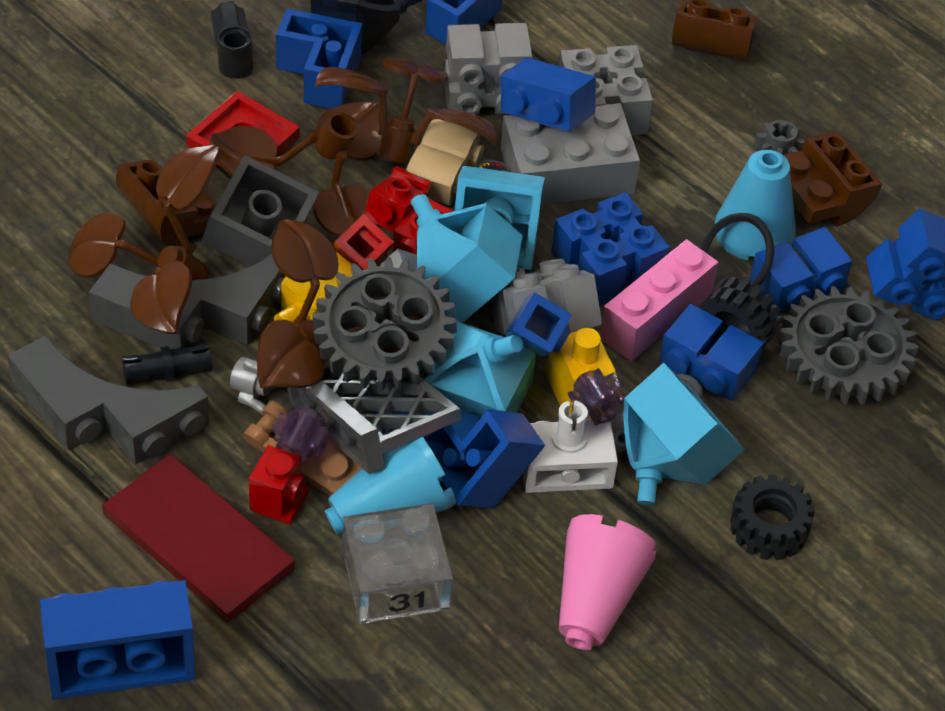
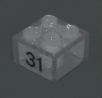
M433 503L343 516L342 551L359 624L450 610L453 577Z

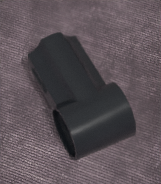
M234 1L220 2L219 6L211 11V22L218 51L219 71L229 78H243L253 71L252 34L248 30L244 8L237 6Z

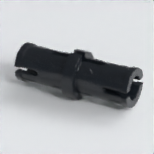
M205 343L177 349H170L169 346L160 347L158 352L122 356L125 382L129 384L141 380L164 377L165 381L175 380L174 376L212 371L213 364L209 344Z

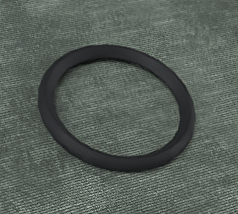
M750 213L730 214L712 226L704 238L701 250L708 254L709 247L717 233L733 222L744 221L754 224L764 237L766 256L760 273L750 283V287L754 288L756 284L760 286L768 276L774 259L772 234L767 225L757 216Z

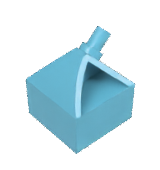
M462 166L458 177L454 211L487 203L523 235L517 268L532 269L545 177Z
M425 194L418 195L411 200V204L419 217L417 219V225L419 226L417 231V268L422 265L425 267V280L436 275L439 277V289L448 288L450 303H455L456 317L454 318L463 323L515 279L523 235L487 203L441 214L439 210L433 209Z
M457 321V333L453 334L454 347L453 349H445L447 361L445 363L434 361L435 374L433 376L427 374L424 380L458 406L460 412L475 413L479 419L487 409L517 413L533 383L536 353L523 346V341L519 335L515 334L504 338ZM422 412L421 415H432L437 412Z
M665 363L661 364L624 398L625 443L629 463L636 471L635 480L639 482L637 499L639 504L655 505L657 484L662 483V478L706 485L745 450L700 397Z

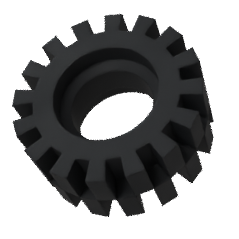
M731 277L729 280L723 279L701 304L700 309L723 320L722 327L714 335L715 341H718L727 328L732 325L764 342L763 351L781 328L779 325L782 323V316L777 315L780 312L778 305L770 304L773 297L769 293L763 296L760 293L763 288L758 284L754 288L750 287V280L743 278L739 283L737 277Z

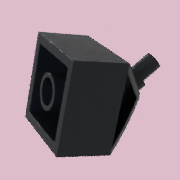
M311 0V13L363 23L362 55H364L399 22L400 15L407 11V7L420 3L422 0Z

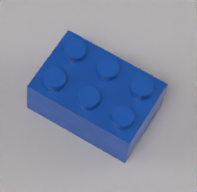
M161 580L150 585L128 588L109 587L97 592L82 594L62 593L51 598L40 599L44 646L52 700L196 680L193 626L186 580L174 582Z

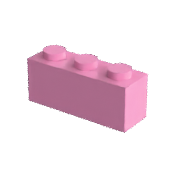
M686 239L604 306L600 330L601 340L632 362L668 331L690 303L698 307L713 291L719 262Z

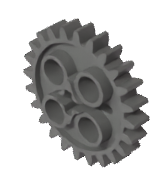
M391 257L386 258L383 267H377L375 261L370 258L368 259L367 270L362 271L355 263L351 264V277L338 272L336 274L338 287L329 284L324 286L325 298H317L318 313L313 314L314 328H316L314 330L315 344L320 345V357L322 359L330 358V370L332 372L344 368L345 382L348 383L357 375L360 376L361 389H365L371 380L377 381L379 392L384 391L387 381H393L395 387L398 390H402L403 378L408 377L414 384L418 385L420 384L419 371L422 370L433 376L435 374L434 361L440 363L447 361L445 349H453V334L457 333V319L454 318L456 317L455 303H450L448 288L439 289V277L437 275L425 280L426 272L423 265L414 272L409 271V260L407 259L401 263L399 268L393 267ZM375 295L387 296L386 298L381 300H375L371 298ZM412 315H420L424 317L420 320L408 319V317ZM351 327L363 328L361 331L358 332L346 331L348 328ZM389 347L400 349L395 353L383 352L384 349Z
M831 286L829 296L816 289L813 300L803 295L801 296L799 306L794 304L790 306L788 316L784 315L778 344L782 345L779 356L780 358L788 359L786 371H798L795 381L797 384L808 380L811 382L809 390L811 394L821 388L826 390L825 400L827 401L834 394L841 395L842 403L847 405L850 396H856L858 402L861 405H865L867 395L869 394L876 401L880 402L884 391L894 395L896 394L898 384L906 385L908 376L912 374L916 362L915 357L918 351V345L914 344L916 332L907 330L910 322L908 318L897 319L900 308L892 307L885 309V300L879 298L875 302L871 301L870 291L866 290L859 297L855 296L853 287L849 286L846 295H840L838 289L835 286Z

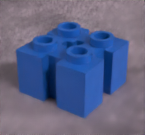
M624 192L598 202L596 213L586 212L583 208L555 219L551 253L556 259H564L565 263L578 265L579 270H585L594 274L599 306L610 302L623 291L625 286L632 284L668 255L670 247L653 225L648 227L642 225V211L630 196Z
M920 208L898 228L900 238L896 241L887 238L866 257L874 296L899 306L911 303L914 312L939 321L945 316V219Z

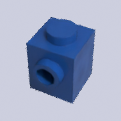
M534 292L525 298L504 335L508 337L515 334L519 335L524 347L543 357L550 354L552 350L558 352L571 332L566 326L572 314Z

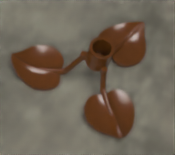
M383 59L382 65L396 72L412 75L401 116H392L391 122H388L387 86L378 83L372 77L340 67L324 68L317 76L315 88L325 85H339L378 94L380 112L378 134L383 135L378 155L384 159L398 163H409L413 145H419L422 134L434 119H441L468 128L482 135L495 146L497 136L493 125L488 120L472 113L450 108H428L427 115L417 130H414L415 122L409 120L408 116L418 79L423 78L436 83H444L448 75L437 68L417 65L415 62L405 59Z
M358 102L343 104L326 110L317 122V131L312 130L309 137L280 157H275L277 147L273 139L266 132L250 126H237L220 133H213L210 137V145H216L222 149L218 163L230 176H233L244 155L275 170L274 165H283L312 143H316L318 153L326 159H335L336 163L331 181L333 190L326 189L319 192L313 212L319 225L330 234L339 238L354 222L365 214L369 195L357 185L351 184L341 188L340 176L346 158L368 160L378 153L382 135L378 134L380 127L379 106L377 102Z
M216 145L195 147L179 152L165 164L159 175L156 191L161 198L166 200L164 210L182 246H168L156 257L125 240H120L126 228L125 220L114 213H102L88 220L79 229L70 247L68 259L71 269L77 275L85 278H93L102 274L109 264H112L115 260L117 248H123L156 265L157 268L154 271V275L144 277L134 288L130 308L137 320L158 332L178 334L180 317L190 294L192 280H204L207 275L205 264L192 255L196 247L189 242L174 212V208L184 211L199 200L213 175L222 149Z
M285 219L279 222L278 229L272 239L271 248L274 262L280 272L289 279L299 283L310 281V290L299 315L294 319V323L288 320H276L267 325L263 330L257 351V371L260 388L309 387L317 383L325 371V361L320 357V345L315 344L314 330L316 328H314L313 320L307 321L306 317L319 290V280H332L338 273V257L333 245L317 229L300 221ZM418 315L408 317L411 320H420ZM355 327L348 330V332H358L363 328ZM389 347L384 349L383 352L395 353L400 349Z

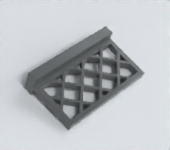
M330 362L325 363L323 376L314 385L304 388L287 387L290 404L368 474L385 468L383 453L462 420L460 408L420 376V384L418 385L406 377L403 378L402 390H398L393 381H387L384 391L379 392L377 381L371 380L365 389H361L360 381L351 380L348 383L344 381V368L332 372L330 370ZM329 378H339L338 380H326ZM343 394H359L358 397H342ZM372 394L388 395V397H371V396H372ZM401 395H418L417 398H400ZM363 411H379L378 414H361ZM392 411L409 412L408 415H391ZM422 412H437L432 415H421ZM383 429H397L385 435L381 433Z

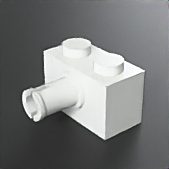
M566 401L559 407L558 422L538 421L530 423L546 446L523 473L525 493L612 489L618 461L610 419H587V408L578 401H573L572 413H569L570 403Z

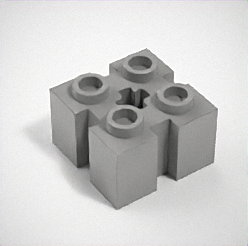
M527 23L495 24L494 31H480L479 24L448 25L446 43L448 60H445V73L448 76L444 82L447 108L477 115L480 114L481 107H494L495 114H506L501 112V75L525 58L532 59Z
M637 45L606 47V53L602 55H595L591 48L560 51L558 66L596 76L595 106L621 103L631 135L648 134L653 99L647 78H642L643 65Z
M564 259L543 261L539 263L540 269L529 274H525L524 268H517L515 279L490 299L495 330L502 334L506 333L525 298L534 292L572 314L566 326L571 332L602 325L594 274L585 270H579L578 265L567 264Z

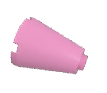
M595 514L579 515L572 518L566 535L559 631L565 636V642L568 645L580 650H591L592 646H600L604 643L654 562L656 551H654L656 543L641 529L621 520L617 521L616 527L601 524L603 516Z

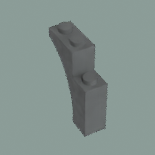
M271 254L255 265L233 274L204 280H192L190 294L180 317L178 334H167L145 326L135 318L131 311L130 301L134 288L146 276L110 263L89 291L91 320L157 347L169 346L170 349L187 348L191 342L196 343L199 340L204 328L248 345L257 331H263L266 327L271 310L276 302L281 303V283L286 276L280 272Z
M46 336L8 355L12 385L68 451L82 443L94 440L100 433L106 430L136 465L148 457H155L161 454L168 446L180 439L195 435L205 425L209 424L208 396L198 385L172 390H145L107 382L74 365L54 347Z

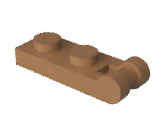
M272 400L263 408V417L256 425L250 424L243 433L244 439L262 453H264L268 445L300 456L301 476L305 477L308 483L328 496L336 492L362 468L332 440L292 416L284 407ZM277 427L285 432L279 441L270 437Z

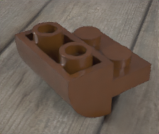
M682 0L676 13L672 45L747 62L759 18L751 16L750 13L741 8L729 7L725 10L713 7L712 4L705 0Z
M838 131L806 138L801 151L783 155L790 165L793 205L809 224L830 219L838 227L853 220L870 206L883 185Z
M154 159L120 164L116 174L118 191L167 247L182 246L164 210L166 200L161 198L156 191L157 181L162 171L161 166ZM204 192L199 200L187 210L179 211L174 208V212L187 238L192 235L204 234L209 218L216 207Z

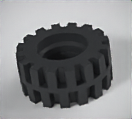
M769 474L767 480H764L762 475L754 477L753 484L747 481L743 484L742 489L738 490L733 504L730 529L732 535L737 534L736 542L739 546L747 545L746 552L751 555L756 551L760 552L761 559L768 560L769 555H774L775 560H782L785 553L792 557L797 553L798 548L802 550L812 528L815 508L814 505H811L812 498L810 494L803 495L804 487L799 483L792 486L790 484L792 479L785 476L780 481L777 480V475ZM766 509L778 511L789 522L782 525L769 524L761 520L755 512Z

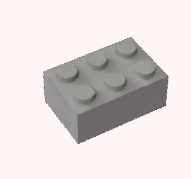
M621 103L595 106V113L571 132L513 115L503 116L500 150L504 164L513 173L545 177L541 205L612 197L624 192L628 195L635 194L640 159Z

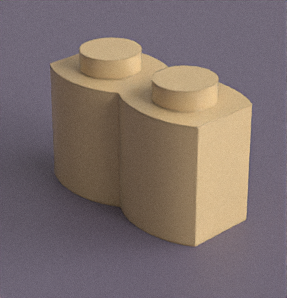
M434 119L429 124L421 144L412 155L406 171L432 183L428 195L429 199L450 206L456 197L458 177L462 166L475 167L482 159L484 146L479 144L480 134L455 123Z

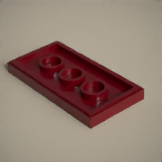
M171 454L102 504L103 514L175 578L179 581L186 580V587L227 623L295 569V559Z

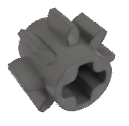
M776 120L770 124L764 123L762 133L756 134L754 149L773 150L784 155L801 151L805 140L799 138L801 130L799 127L796 128L793 123L786 120Z

